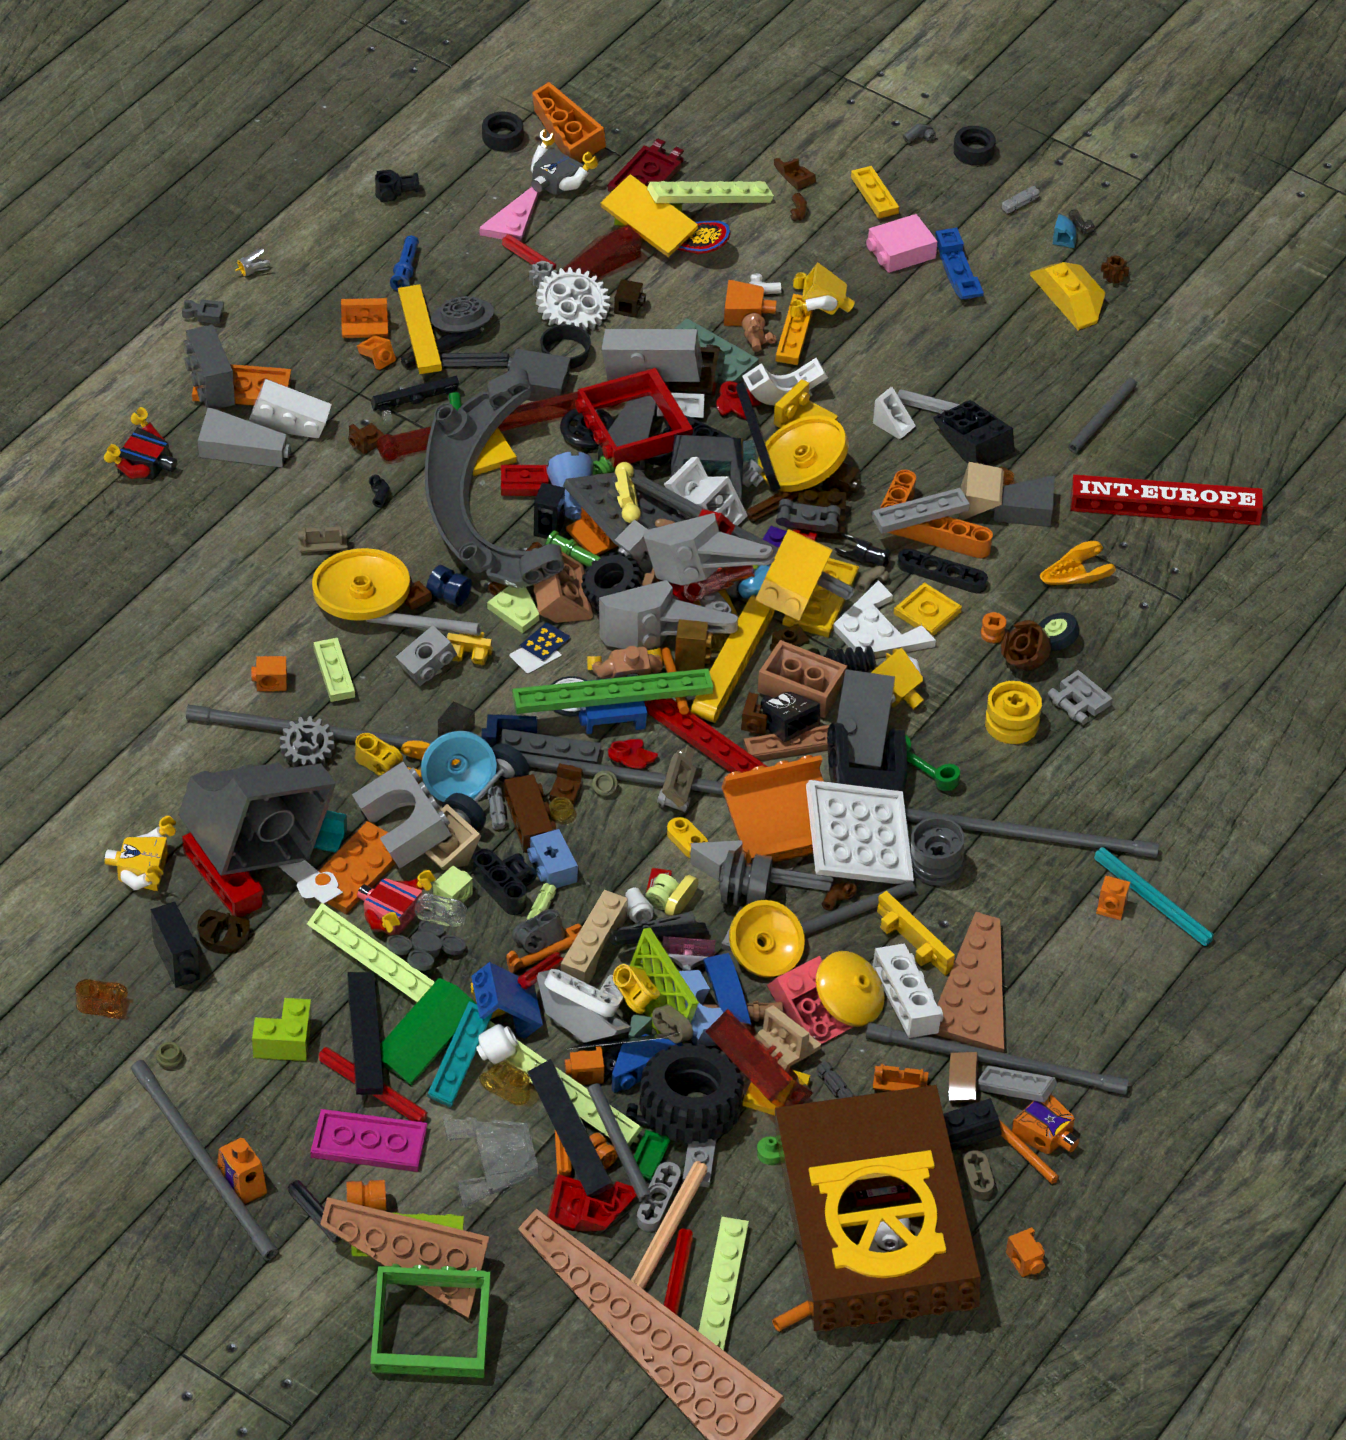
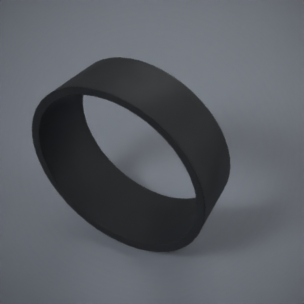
M561 324L547 329L542 334L540 339L542 353L550 354L546 350L550 343L556 340L569 339L580 343L585 348V351L580 355L570 357V369L581 366L587 360L591 339L589 334L582 328Z

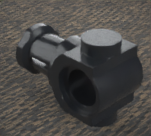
M390 169L376 171L375 196L380 202L394 201L401 195V192L420 191L417 172L413 173V175L399 176L398 173Z

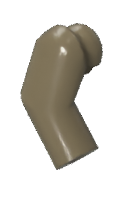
M876 566L864 572L856 585L857 590L862 593L867 592L871 583L876 578L880 582L886 581L889 577V572L883 566Z

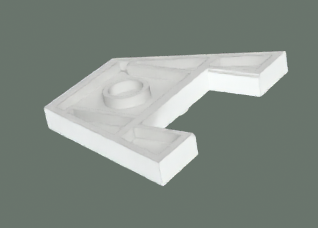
M879 580L834 623L833 631L848 647L853 649V652H855L857 646H861L863 651L866 646H871L875 658L884 657L886 653L892 655L894 649L902 648L905 652L932 648L936 645V640L922 625L901 634L877 609L891 602L893 595Z

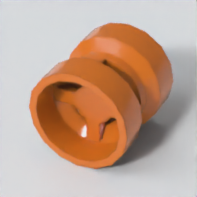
M594 1133L590 1138L605 1169H607L617 1160L618 1154L613 1145L607 1144L606 1138L601 1133Z

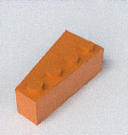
M550 82L532 92L534 111L550 136L553 132L555 143L563 154L581 163L586 152L594 155L606 147L604 127Z

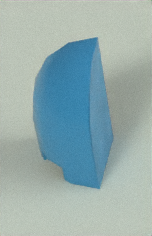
M1059 214L1054 229L1053 244L1075 248L1077 241L1076 227L1068 217Z

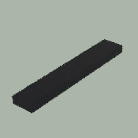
M743 382L736 385V390L771 491L775 492L781 488L753 405Z
M347 972L356 1095H383L374 972Z
M549 1059L529 1070L528 1075L587 1196L594 1198L613 1188L614 1185L553 1061Z

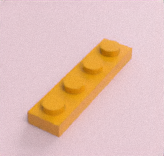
M793 294L792 300L798 299L805 302L802 300L803 295ZM789 307L775 361L798 365L813 310L802 309L800 317H792Z

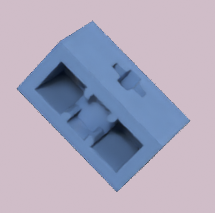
M559 829L530 837V848L527 849L530 862L535 863L537 867L536 871L540 882L544 881V883L554 885L556 888L577 883L578 865Z

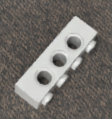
M905 943L875 948L873 968L878 973L884 991L908 1038L938 1033L940 1022L943 1021V1012L941 1007L937 1006L934 1001L933 992L927 987L922 971L918 970L914 955L909 953Z

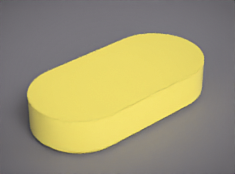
M691 875L684 877L666 903L665 914L667 916L678 915L683 911L696 892L699 882L698 878Z

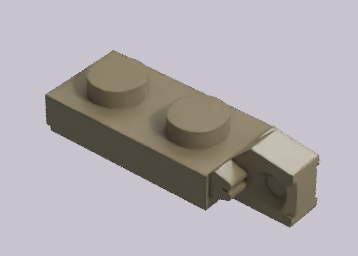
M689 745L674 753L662 789V793L678 807L683 806L687 802L696 768L691 764L695 750Z

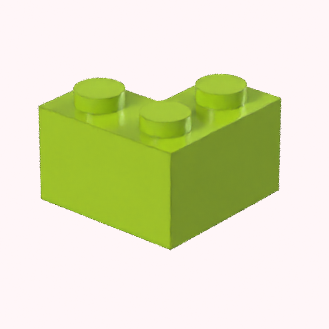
M284 998L282 1019L255 1017L252 1035L253 1058L307 1061L312 1022L311 999Z

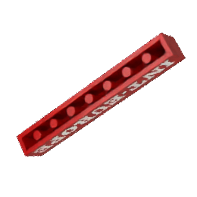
M1073 474L1070 511L1260 525L1263 511L1262 488Z

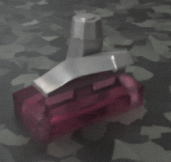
M663 936V948L670 959L682 968V971H691L693 968L704 963L703 958L715 956V940Z

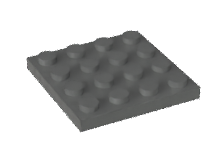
M639 469L634 470V474L638 473L646 477L645 474ZM615 472L566 479L563 487L617 545L615 539L631 523L626 522L622 518V508L617 499V496L620 495L615 486V482L618 481ZM635 488L638 507L641 511L640 519L637 522L648 530L657 528L655 521L658 519H666L675 523L685 520L684 516L678 514L676 509Z

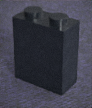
M176 902L150 909L153 942L175 988L200 980L198 947Z

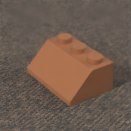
M562 552L564 569L560 573L534 584V593L538 605L537 610L541 616L549 618L555 623L590 620L593 618L592 607L581 587L583 582L582 576L585 574L583 564Z
M780 640L759 671L757 692L769 695L772 698L785 692L798 694L820 703V716L825 718L837 698L847 665Z

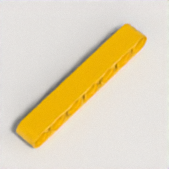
M751 595L738 618V630L730 633L709 671L713 683V694L696 695L693 701L691 713L698 718L713 723L718 720L772 620L775 609L756 601L757 596Z

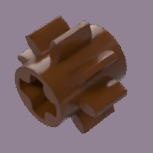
M1116 255L1107 257L1106 263L1103 262L1101 265L1103 279L1106 278L1108 282L1113 284L1123 282L1124 277L1129 275L1127 260L1124 261L1122 257Z

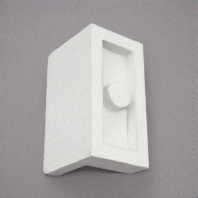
M671 393L684 415L703 418L704 394ZM657 405V416H664Z

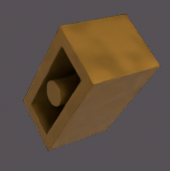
M679 619L675 649V667L677 671L704 669L705 664H710L711 649H707V647H711L712 633L708 632V622Z

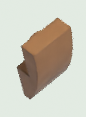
M951 1053L949 1102H977L978 1053Z

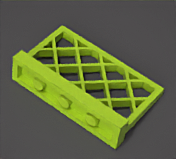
M643 929L629 966L643 969L660 992V996L657 999H653L645 1007L646 1011L644 1014L652 1018L653 1010L665 1005H670L676 1009V996L677 1011L691 1023L699 1004L698 1000L652 929ZM652 1019V1026L657 1034H663L655 1027ZM691 1039L689 1041L682 1042V1044L691 1043Z

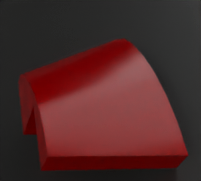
M558 1174L554 1181L547 1217L565 1230L601 1231L605 1230L637 1195L633 1186L616 1181L613 1188L591 1198L587 1196L579 1180Z

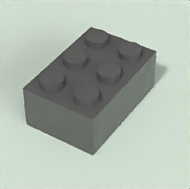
M213 324L186 330V340L183 341V346L188 357L184 358L187 371L192 372L191 380L193 386H198L197 393L200 402H204L206 408L213 409L235 405L233 370Z

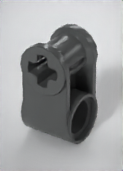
M555 909L544 910L535 917L519 923L512 933L514 942L518 945H523L525 950L530 953H536L553 943L561 941L565 937L560 914Z

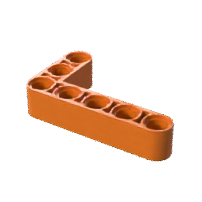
M900 470L895 474L880 509L913 500L916 485V475L914 472ZM948 516L887 532L975 558H986L990 555L993 537L992 531L987 527Z

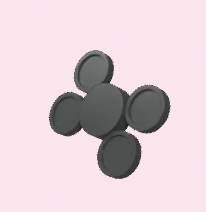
M434 920L421 921L418 932L412 935L411 940L402 935H391L386 941V947L389 951L399 955L409 954L407 962L417 970L431 969L434 958L440 954L441 949L451 955H460L465 951L466 944L457 936H443L444 927Z

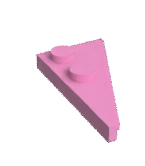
M532 187L480 226V236L503 239L507 234H510L522 242L540 192H536Z

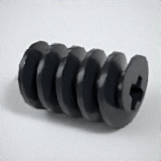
M857 646L855 652H853L851 647H847L845 654L842 648H837L835 654L832 649H827L826 654L823 656L847 665V670H862V672L868 673L870 669L872 671L876 669L875 655L871 646H866L864 651L861 646Z

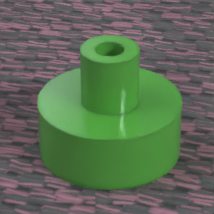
M765 1137L758 1142L757 1157L764 1164L774 1165L780 1162L776 1137Z

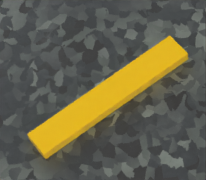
M421 285L398 288L419 374L442 371Z

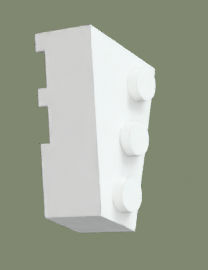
M265 379L249 421L284 434L319 438L326 424L332 404Z

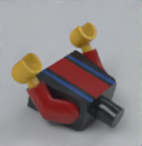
M139 407L136 411L137 414L134 412L131 415V422L135 425H141L142 428H136L121 450L118 446L111 444L104 454V460L107 463L115 462L118 473L124 474L130 479L145 478L153 480L156 479L162 469L174 472L177 466V459L169 456L168 442L158 433L151 422L147 423L145 420L148 416L146 409Z

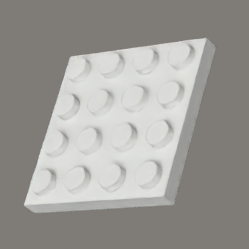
M815 780L808 781L806 791L816 875L892 884L914 881L902 791Z

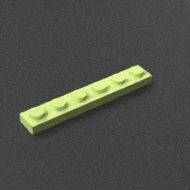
M762 181L650 182L647 188L655 203H771L774 197L767 184Z
M728 1217L721 1218L699 1332L723 1351L725 1349L749 1221Z

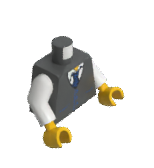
M546 129L542 130L540 133L542 144L541 146L538 145L531 164V172L533 173L532 188L536 192L545 189L554 195H559L567 190L578 189L589 174L587 171L598 166L596 156L592 158L591 153L586 152L582 158L585 163L583 165L552 147L547 149L548 146L555 142V137L552 132L549 138H545L547 131Z

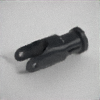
M841 534L843 538L857 543V546L852 551L835 548L834 550L837 553L863 563L870 562L878 566L887 567L891 556L890 549L886 548L883 550L873 546L871 542L847 534Z

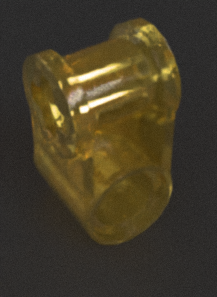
M506 1060L493 1064L487 1072H483L479 1076L481 1085L487 1091L495 1093L511 1104L523 1105L530 1099L529 1075L525 1071L509 1064Z

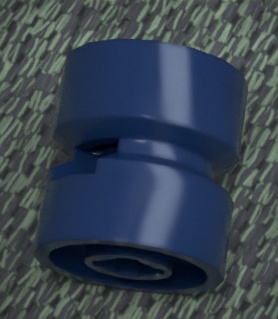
M438 565L432 571L426 588L431 592V595L439 599L444 598L445 602L455 607H460L470 594L472 580L460 573L455 574L454 570L443 565Z

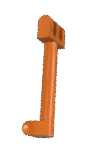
M575 924L566 928L565 939L522 958H518L515 951H510L506 956L509 971L514 973L548 958L555 952H561L570 948L582 926Z

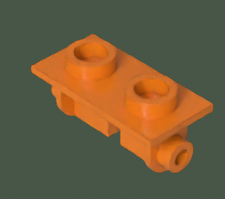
M881 1064V1066H875L873 1090L895 1091L927 1086L928 1072H924L922 1068L921 1070L910 1068L899 1070V1067Z

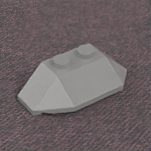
M550 970L538 973L537 981L545 1013L554 1019L553 1022L556 1025L566 1028L571 1032L576 1040L589 1042L629 1032L631 1026L618 1014L615 1013L613 1017L602 1016L550 990L544 984Z

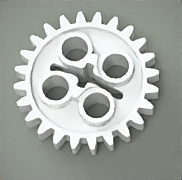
M571 267L568 268L566 273L560 268L558 274L552 271L551 276H545L544 282L539 284L536 294V305L539 306L538 313H543V320L550 319L549 326L553 324H569L578 326L586 332L588 327L595 330L596 324L601 325L602 320L606 319L607 312L609 311L610 296H607L608 289H602L603 282L596 283L597 276L590 278L589 271L583 275L580 268L577 269L576 273L572 271Z

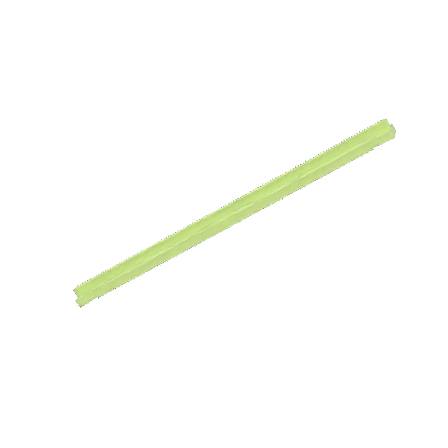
M321 903L307 923L308 926L416 1002L435 983L323 903ZM489 1021L485 1031L495 1026V1024ZM518 1041V1044L515 1046L516 1052L501 1062L532 1083L528 1071L547 1060ZM556 1067L580 1118L609 1137L587 1088ZM610 1105L628 1146L630 1147L633 1142L637 1144L640 1140L637 1136L643 1128Z

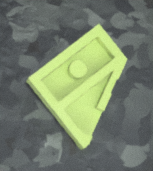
M508 586L487 602V609L522 634L539 621V612L526 587L515 588Z

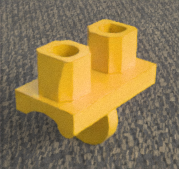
M481 632L479 636L448 633L447 639L452 643L457 653L452 661L460 662L463 659L464 652H471L472 663L485 665L488 655L492 656V639L484 638V632Z

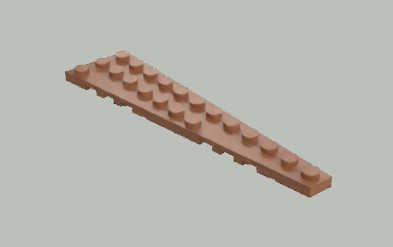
M535 1209L518 1228L520 1234L707 1440H751L785 1401L783 1395L538 1209Z

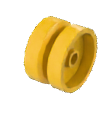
M1006 681L993 687L988 695L985 715V727L988 733L996 740L1006 744H1021L1035 737L1039 730L1042 698L1039 692L1031 685L1021 681Z

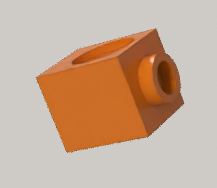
M256 656V667H251V679L256 681L257 691H287L286 656Z

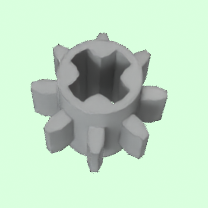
M547 261L537 262L532 265V270L529 271V280H533V286L539 288L540 282H544V277H550L552 271L557 274V270H553V264Z
M752 459L747 463L743 460L742 483L747 488L751 484L757 487L764 480L760 476L764 470Z

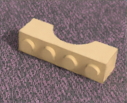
M607 890L603 891L561 962V971L587 984L590 983L595 974L601 951L610 937L611 931L622 927L627 919L628 898Z

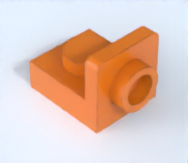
M374 335L357 345L359 354L372 358L375 368L378 370L396 361L391 342L388 339Z

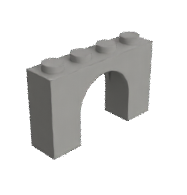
M401 762L352 794L368 821L372 824L397 808L408 805L415 806L413 813L404 823L380 838L399 869L451 836L450 831L446 827L450 824L443 811L437 813L440 810L439 805L433 796L427 798L431 795L423 782L418 784L421 781L419 775L414 768L409 770L404 762Z

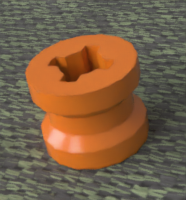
M996 612L988 613L983 617L981 628L983 640L989 643H998L1003 640L1006 628L1005 617Z

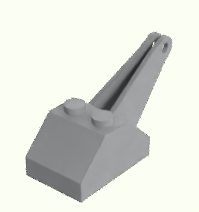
M715 513L643 531L656 578L678 585L706 580L720 567L764 566L773 563L775 560L771 546L720 532Z

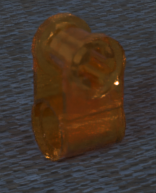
M91 979L81 980L75 987L76 1008L84 1014L102 1015L110 1018L120 1017L124 1010L122 1006L123 999L127 997L128 990L120 983H108Z

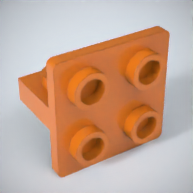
M387 298L341 299L342 338H371L374 335L388 337Z
M582 507L581 519L566 527V531L585 550L597 556L618 546Z

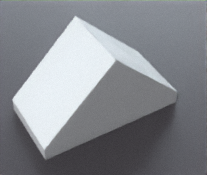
M893 387L887 389L875 400L873 424L898 439L903 438L916 426Z

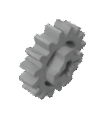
M309 716L307 721H303L302 717H299V723L297 724L290 721V729L283 728L284 736L280 737L281 753L285 754V761L292 760L293 767H297L299 764H302V766L314 765L317 762L324 765V757L331 758V750L335 749L334 734L330 732L329 725L322 726V719L320 718L313 722L312 716ZM295 737L296 740L292 742L293 746H291V741ZM324 739V744H323L322 748L320 749V748H319V745L322 744V740Z

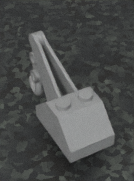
M710 575L706 580L698 581L701 587L699 602L702 606L673 599V588L667 580L599 597L600 638L605 645L620 649H626L629 646L646 647L647 650L660 647L667 635L677 634L679 619L708 622V632L734 633L738 630V617L731 613V607L719 592L705 585L707 582L724 583L720 577Z

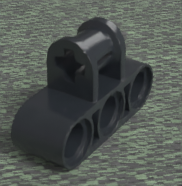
M477 850L473 855V876L475 880L506 913L510 915L522 914L526 909V887L537 877L536 869L529 867L520 853H516L502 861L492 850Z

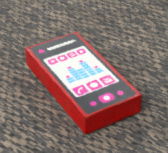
M908 1184L852 1192L856 1207L909 1199L910 1197Z

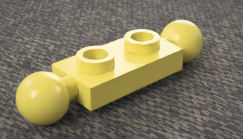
M622 462L615 468V475L618 479L615 482V486L620 495L617 496V499L622 508V518L626 522L632 523L633 520L638 521L641 516L635 485L631 479L634 475V468L630 463Z

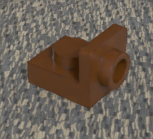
M372 423L361 429L352 424L349 426L348 440L353 448H357L364 455L386 443V435Z
M749 692L742 713L741 730L765 735L768 716L761 714L762 705L758 704L759 694Z
M559 763L557 778L549 794V801L574 807L582 787L583 770L572 765Z

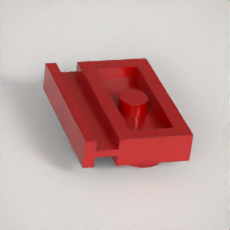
M501 465V496H537L541 484H548L546 470L548 465Z

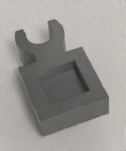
M201 299L200 304H197L192 300H185L184 308H182V317L187 319L197 317V322L220 324L224 311V302Z

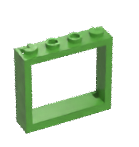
M398 1264L384 1267L378 1266L370 1363L371 1372L485 1378L491 1286L490 1272L479 1271L477 1268L463 1271L451 1266H444L441 1269H429L425 1265H415L413 1268H402ZM387 1284L480 1288L481 1302L477 1358L382 1353Z

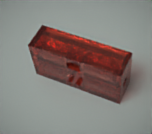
M729 1009L705 1031L775 1106L783 1107L803 1104L814 1093L781 1058L783 1053L779 1052L777 1054L775 1052L777 1047L774 1044L770 1046L747 1021Z

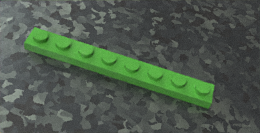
M708 668L512 689V697L516 714L713 694V683Z

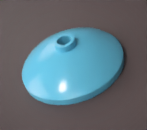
M467 731L450 732L433 741L425 751L421 762L422 780L430 794L442 802L453 793H462L474 799L496 775V758L490 745L477 734ZM454 759H459L458 764H451Z

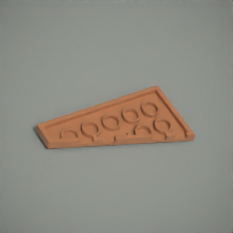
M975 912L937 1004L942 1009L943 1021L940 1022L939 1032L934 1035L973 1047L1004 1053L1000 919Z
M327 1197L320 1223L322 1227L384 1266L398 1264L402 1268L425 1265L429 1269H441L444 1266H451L457 1268V1270L469 1271L470 1268H477V1270L481 1271L490 1239L489 1236ZM415 1285L469 1319L477 1288Z

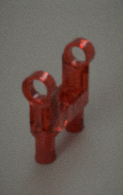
M752 565L720 567L706 580L694 582L699 584L702 589L699 594H690L687 589L690 584H686L683 588L684 595L690 601H698L705 595L733 587L737 581L755 577L754 568Z

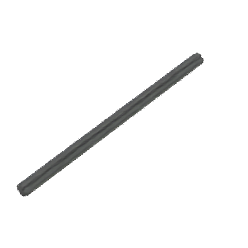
M638 473L631 477L635 488L691 518L698 517L702 509L706 510ZM735 525L731 534L739 538L771 546L774 557L779 549ZM825 572L822 573L817 584L846 600H849L854 593L852 586Z

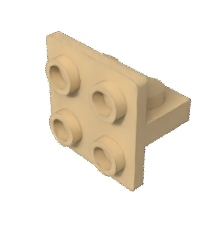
M774 1005L765 1009L763 1029L750 1036L760 1046L761 1053L783 1070L821 1049L820 1042Z

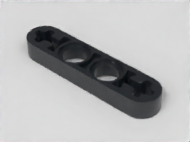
M908 548L899 552L897 565L904 572L972 593H982L986 590L988 576L982 570ZM934 565L937 569L929 570L925 566ZM957 572L960 574V576L951 577L948 575V573Z

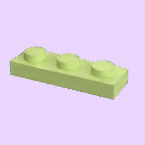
M338 638L314 642V651L330 701L355 698V690Z

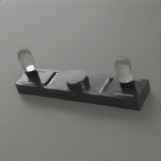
M457 376L376 395L372 398L371 406L373 411H384L381 413L384 423L391 425L393 418L389 407L408 402L418 404L424 401V398L445 393L449 395L457 390L459 380Z

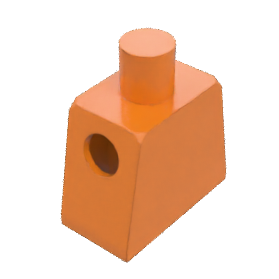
M728 280L724 326H742L743 319L752 313L760 314L761 317L762 313L775 314L777 301L765 300L764 288L762 286Z

